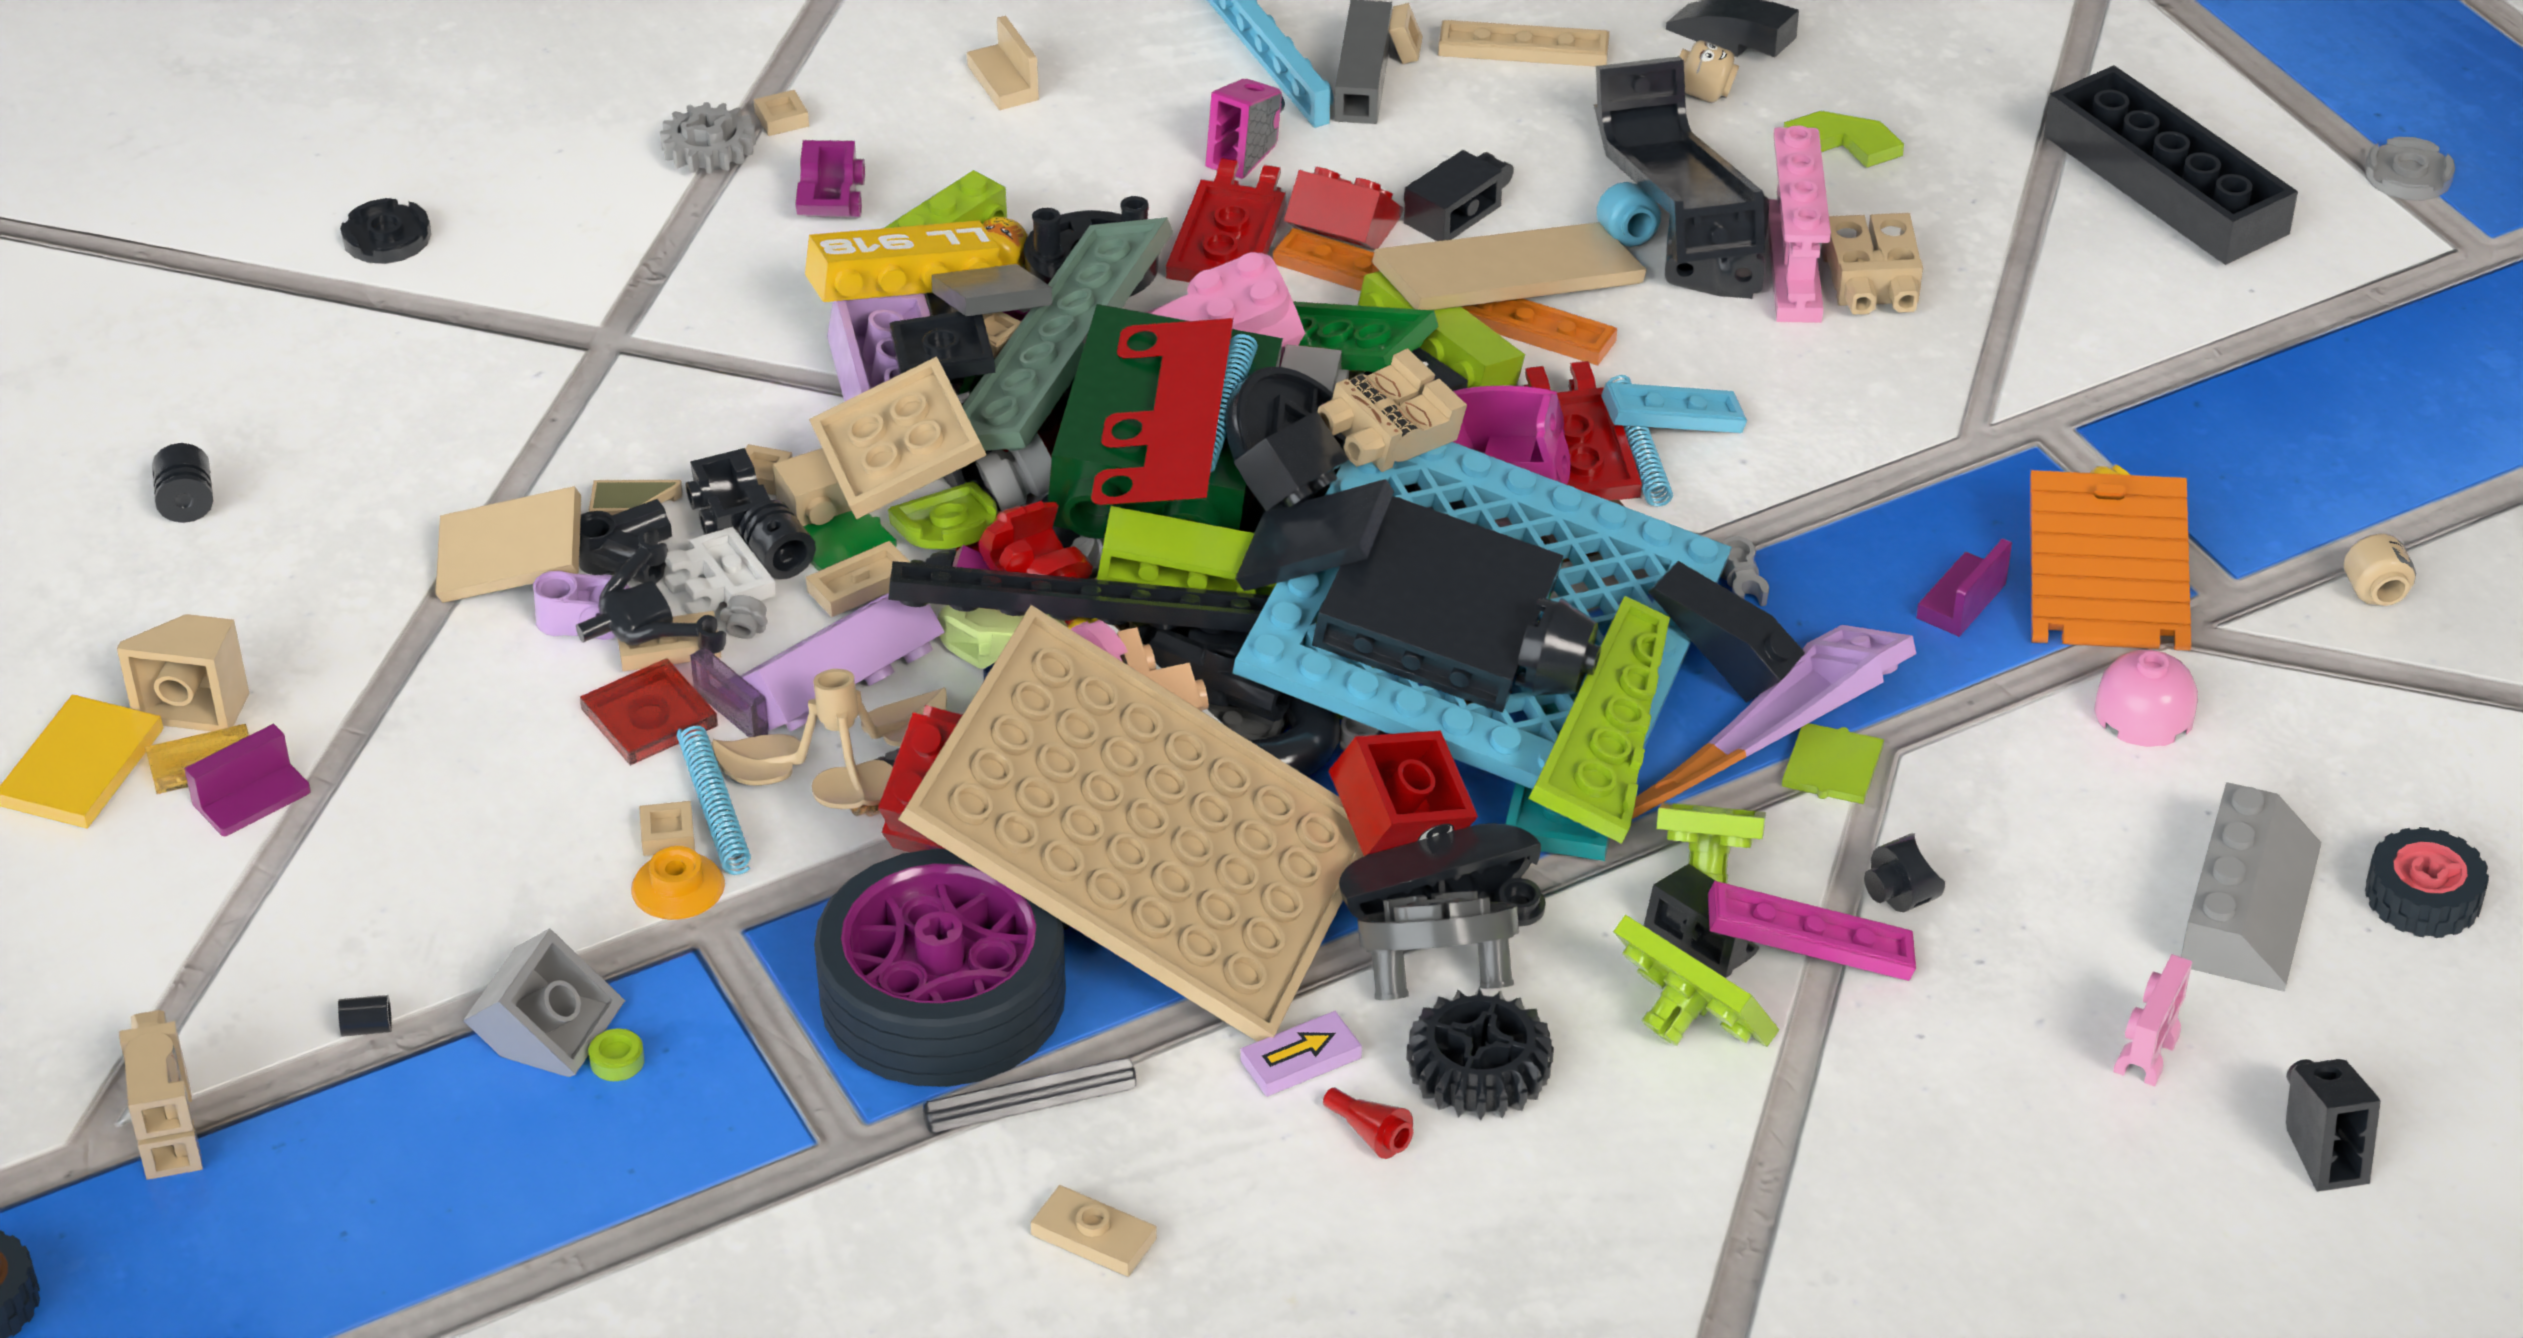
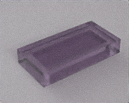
M703 647L691 654L694 692L746 736L755 738L760 735H768L769 727L765 696L708 649Z

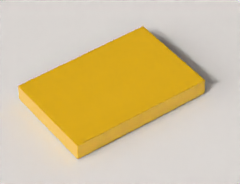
M72 694L0 785V806L88 829L164 729L161 716Z

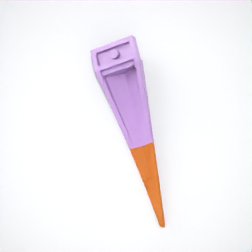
M1840 625L1808 642L1802 649L1805 654L1780 682L1761 693L1728 726L1679 767L1636 797L1632 819L1883 683V675L1894 672L1898 669L1899 663L1916 655L1913 636Z

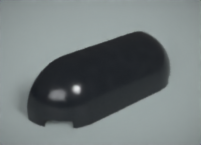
M1498 823L1473 825L1372 853L1355 860L1345 868L1340 876V892L1348 910L1356 918L1383 912L1384 900L1416 895H1425L1430 900L1431 894L1477 891L1478 898L1489 897L1490 902H1493L1494 895L1504 882L1513 878H1521L1531 863L1537 865L1541 852V843L1530 832L1516 826Z

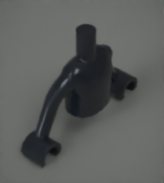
M646 527L641 530L638 535L637 551L622 565L603 588L599 596L598 605L601 615L578 623L575 626L577 634L583 643L612 632L621 642H625L630 646L640 645L663 637H697V645L702 652L715 654L721 652L726 645V632H716L718 623L717 619L712 615L702 616L697 623H673L671 609L653 581L624 589L644 564L657 566L664 563L667 558V544H658L659 533L652 527Z

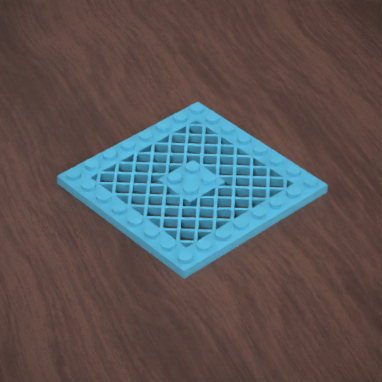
M1454 442L1406 461H1395L1393 468L1381 472L1372 462L1356 467L1348 460L1341 465L1336 474L1338 479L1331 483L1325 494L1329 495L1386 479L1394 490L1393 496L1424 507L1432 506L1435 511L1478 524L1481 527L1564 555L1563 559L1569 558L1573 566L1560 569L1554 589L1558 598L1550 600L1559 602L1561 598H1564L1590 618L1591 616L1586 609L1600 607L1605 615L1592 618L1598 622L1595 645L1601 646L1604 640L1602 634L1607 633L1619 608L1617 602L1622 601L1624 596L1670 617L1655 600L1652 604L1647 595H1650L1648 591L1677 561L1718 583L1732 548L1708 537L1701 536ZM1418 483L1422 489L1408 493L1404 485ZM1463 500L1467 508L1453 510L1449 503ZM1508 517L1512 525L1499 528L1495 519ZM1553 534L1558 542L1545 545L1540 537ZM1599 551L1603 560L1590 562L1586 554ZM1340 566L1276 584L1235 659L1232 673L1389 734L1441 730L1453 759L1528 788H1534L1558 737L1556 731H1561L1574 703L1572 698H1576L1578 693L1534 696L1533 690L1515 685L1517 675H1520L1521 672L1526 673L1527 670L1526 667L1519 666L1511 689L1513 694L1509 696L1503 713L1476 703L1467 705L1462 698L1425 685L1419 687L1417 682L1312 646L1316 628L1315 623L1318 619L1319 611ZM1645 569L1649 577L1636 579L1631 571ZM1614 575L1619 584L1606 587L1601 578ZM1584 582L1589 590L1575 593L1571 585ZM1671 617L1669 619L1662 662L1658 669L1659 678L1656 693L1652 699L1650 709V726L1645 736L1643 749L1647 744L1692 642ZM1555 703L1560 712L1545 715L1540 706ZM1523 710L1529 720L1514 723L1508 713Z

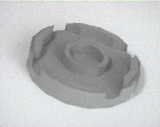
M2394 137L2387 139L2386 145L2379 147V143L2372 146L2367 155L2365 163L2366 178L2376 189L2392 197L2421 201L2432 199L2447 192L2453 182L2455 173L2453 158L2448 153L2447 157L2439 153L2440 147L2431 141L2416 137Z

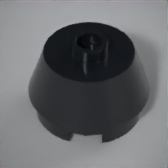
M1540 597L1536 604V610L1544 613L1539 622L1534 621L1532 625L1528 624L1517 663L1519 666L1526 667L1527 670L1526 673L1521 672L1520 675H1517L1515 685L1533 690L1534 696L1577 694L1582 686L1585 675L1593 676L1599 661L1601 646L1595 645L1598 622L1564 598L1557 602Z

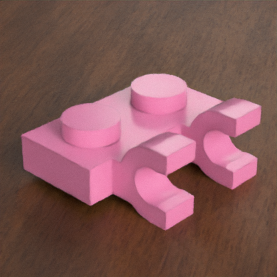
M2171 954L2162 974L2157 972L2151 974L2143 996V1002L2147 1004L2144 1009L2135 1007L2130 1016L2125 1038L2131 1039L2133 1042H2129L2122 1049L2115 1063V1073L2124 1075L2129 1064H2135L2145 1070V1083L2152 1086L2156 1085L2163 1070V1058L2160 1054L2161 1047L2173 1051L2180 1037L2181 1023L2178 1015L2185 999L2192 961Z

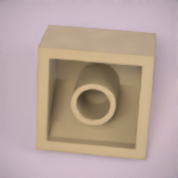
M185 614L119 643L117 652L131 709L161 716L163 726L230 734L250 694L234 619Z

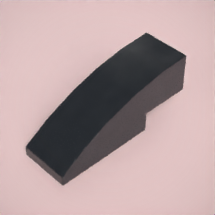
M1700 0L1688 3L1666 23V30L1696 42L1703 40L1731 51L1735 57H1739L1747 48L1776 57L1797 38L1799 10L1765 0Z

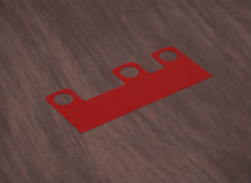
M1234 318L1132 325L1121 331L1117 354L1121 358L1163 357L1154 410L1115 413L1108 416L1104 423L1101 439L1102 444L1110 448L1148 445L1144 467L1107 469L1099 472L1095 476L1091 495L1093 503L1106 505L1207 497ZM1150 331L1156 334V344L1147 350L1134 351L1127 346L1128 339L1137 332ZM1125 419H1135L1142 424L1141 432L1131 439L1120 440L1113 437L1111 433L1113 426ZM1114 476H1127L1133 482L1130 491L1118 497L1106 496L1103 494L1101 487L1107 479Z

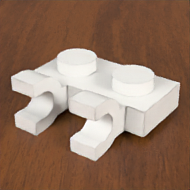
M734 527L689 539V550L667 552L665 563L672 572H677L665 576L666 586L672 594L686 590L693 600L697 599L685 604L687 614L715 612L719 603L725 601L728 605L729 599L737 595L751 596L760 601L775 596V580ZM704 574L707 578H698V575Z

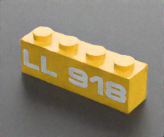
M980 220L809 234L805 275L823 302L932 293V274L996 267L999 246Z

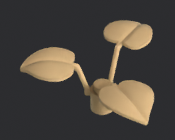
M829 669L816 675L813 680L815 699L808 701L809 714L801 741L787 734L760 735L735 741L715 739L712 741L716 761L722 771L731 779L753 786L773 784L789 778L793 772V765H800L805 762L818 718L824 723L826 729L840 732L846 767L827 769L816 776L812 782V793L815 800L826 807L835 809H853L863 804L875 806L880 803L893 767L882 760H871L858 765L855 764L849 728L855 723L854 719L857 716L860 717L862 730L868 733L872 739L883 737L889 745L901 746L912 713L915 712L923 715L925 705L946 710L947 692L945 687L867 712L862 703L861 692L856 690L853 673L845 669Z

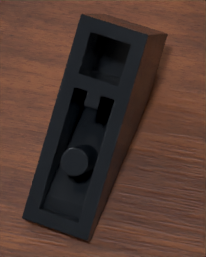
M1680 561L1674 563L1648 591L1746 703L1780 682L1805 654L1772 615Z

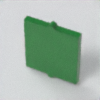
M851 510L834 516L825 524L816 525L811 523L803 526L815 541L816 552L811 564L818 571L888 541L895 547L897 546V540L881 525L880 518L872 517L869 513L856 519Z

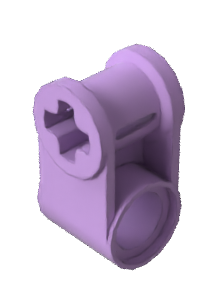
M549 571L541 574L533 583L536 626L538 629L551 636H578L576 624L601 615L598 608L599 596L613 575L574 574L564 571ZM612 632L596 637V639L601 640L615 638Z

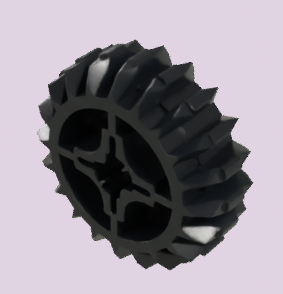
M1479 987L1474 996H1466L1457 990L1452 1001L1438 996L1434 1008L1423 1007L1419 1021L1413 1022L1409 1032L1406 1060L1409 1062V1074L1412 1077V1084L1419 1085L1422 1098H1435L1438 1110L1453 1106L1458 1118L1466 1111L1476 1112L1481 1121L1486 1112L1494 1111L1503 1119L1508 1107L1523 1111L1527 1099L1538 1100L1542 1086L1547 1085L1548 1079L1551 1076L1554 1047L1551 1045L1552 1039H1550L1548 1023L1540 1021L1537 1009H1525L1521 997L1506 1001L1501 990L1494 996H1485Z

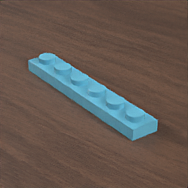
M1207 0L1314 128L1330 124V105L1334 102L1330 84L1328 81L1322 80L1313 69L1310 60L1304 58L1299 53L1291 38L1281 32L1276 26L1273 17L1264 12L1258 5L1257 0Z

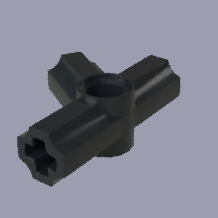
M655 499L614 515L604 511L583 513L580 518V569L591 575H604L612 571L617 572L637 551L638 535L646 527H652L658 531L659 542L672 537L671 523L660 501ZM665 562L657 566L644 564L632 579L641 583L653 581L657 584L663 578L667 564Z
M1163 629L1158 630L1152 641L1148 643L1152 648L1155 663L1160 668L1190 662L1194 679H1202L1205 684L1209 704L1226 707L1234 705L1273 722L1282 720L1285 712L1292 705L1293 696L1232 673L1235 659L1240 651L1236 648L1214 643L1203 644L1171 630Z

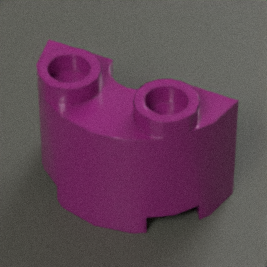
M803 140L800 159L801 175L800 182L797 185L795 203L797 215L861 218L862 194L861 191H856V185L865 184V160L856 159L855 141Z

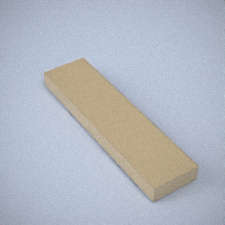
M1442 20L1438 56L1596 67L1607 65L1609 31Z

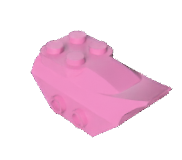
M1247 253L1210 270H1204L1190 281L1187 287V295L1145 312L1187 321L1234 318L1232 329L1283 338L1279 367H1281L1286 344L1298 346L1305 335L1288 288L1274 260L1264 253Z

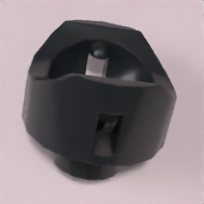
M1910 833L1876 848L1871 857V869L1866 871L1864 875L1866 889L1875 902L1883 903L1886 901L1895 911L1903 913L1939 898L1943 895L1945 889V881L1930 867L1922 856L1916 844V833Z

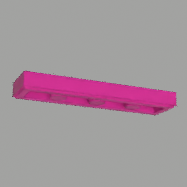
M1714 881L1708 892L1709 928L1711 932L1907 981L1911 979L1916 970L1912 930Z

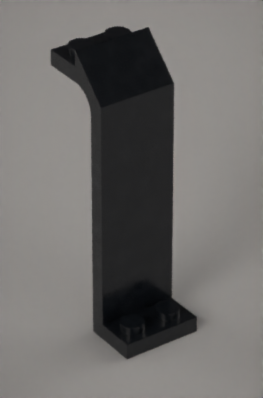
M1678 56L1596 66L1597 104L1593 105L1606 157L1671 215L1673 260L1676 263L1765 253L1763 191L1691 131L1686 113L1684 60Z

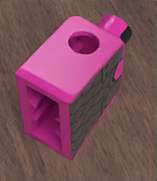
M1243 78L1211 93L1205 167L1217 170L1221 158L1237 160L1238 170L1235 177L1244 179L1276 146L1280 113L1285 107L1284 98L1278 88Z

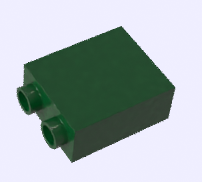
M1101 304L1096 305L1052 452L1048 502H1056L1058 505L1053 524L1054 527L1070 529L1087 538H1105L1110 508L1114 506L1243 531L1252 491L1234 464L1227 436L1215 470L1210 473L1206 498L1098 505L1091 500L1094 479L1099 472L1107 469L1144 467L1148 445L1110 448L1104 446L1101 442L1104 423L1108 416L1115 413L1153 411L1163 356L1121 358L1117 354L1121 331L1132 325L1185 322L1187 320ZM1232 329L1231 339L1238 334H1245L1254 338L1258 344L1248 376L1262 368L1279 367L1283 338ZM1150 331L1137 332L1128 339L1127 346L1134 351H1144L1156 344L1157 336ZM1237 343V344L1246 345V346H1248L1249 348H1251L1249 345H1247V344H1245V343ZM1125 419L1116 423L1111 433L1113 437L1120 440L1131 439L1141 432L1142 424L1135 419ZM1114 476L1103 483L1101 490L1106 496L1118 497L1129 492L1133 482L1127 476Z

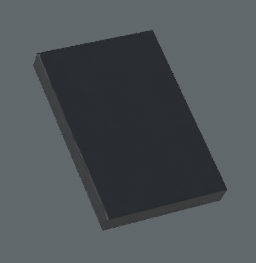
M1383 479L1300 502L1290 508L1286 506L1263 513L1235 580L1243 591H1249L1367 559L1394 490L1387 480Z

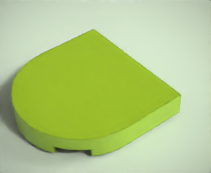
M974 481L888 508L890 524L909 543L925 549H951L975 543L980 540L985 529L994 522L998 515L994 499Z

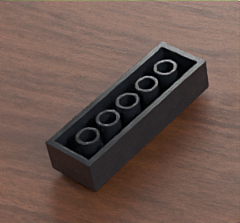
M2110 66L2050 93L2044 137L2224 265L2290 234L2298 195L2296 189L2117 66Z

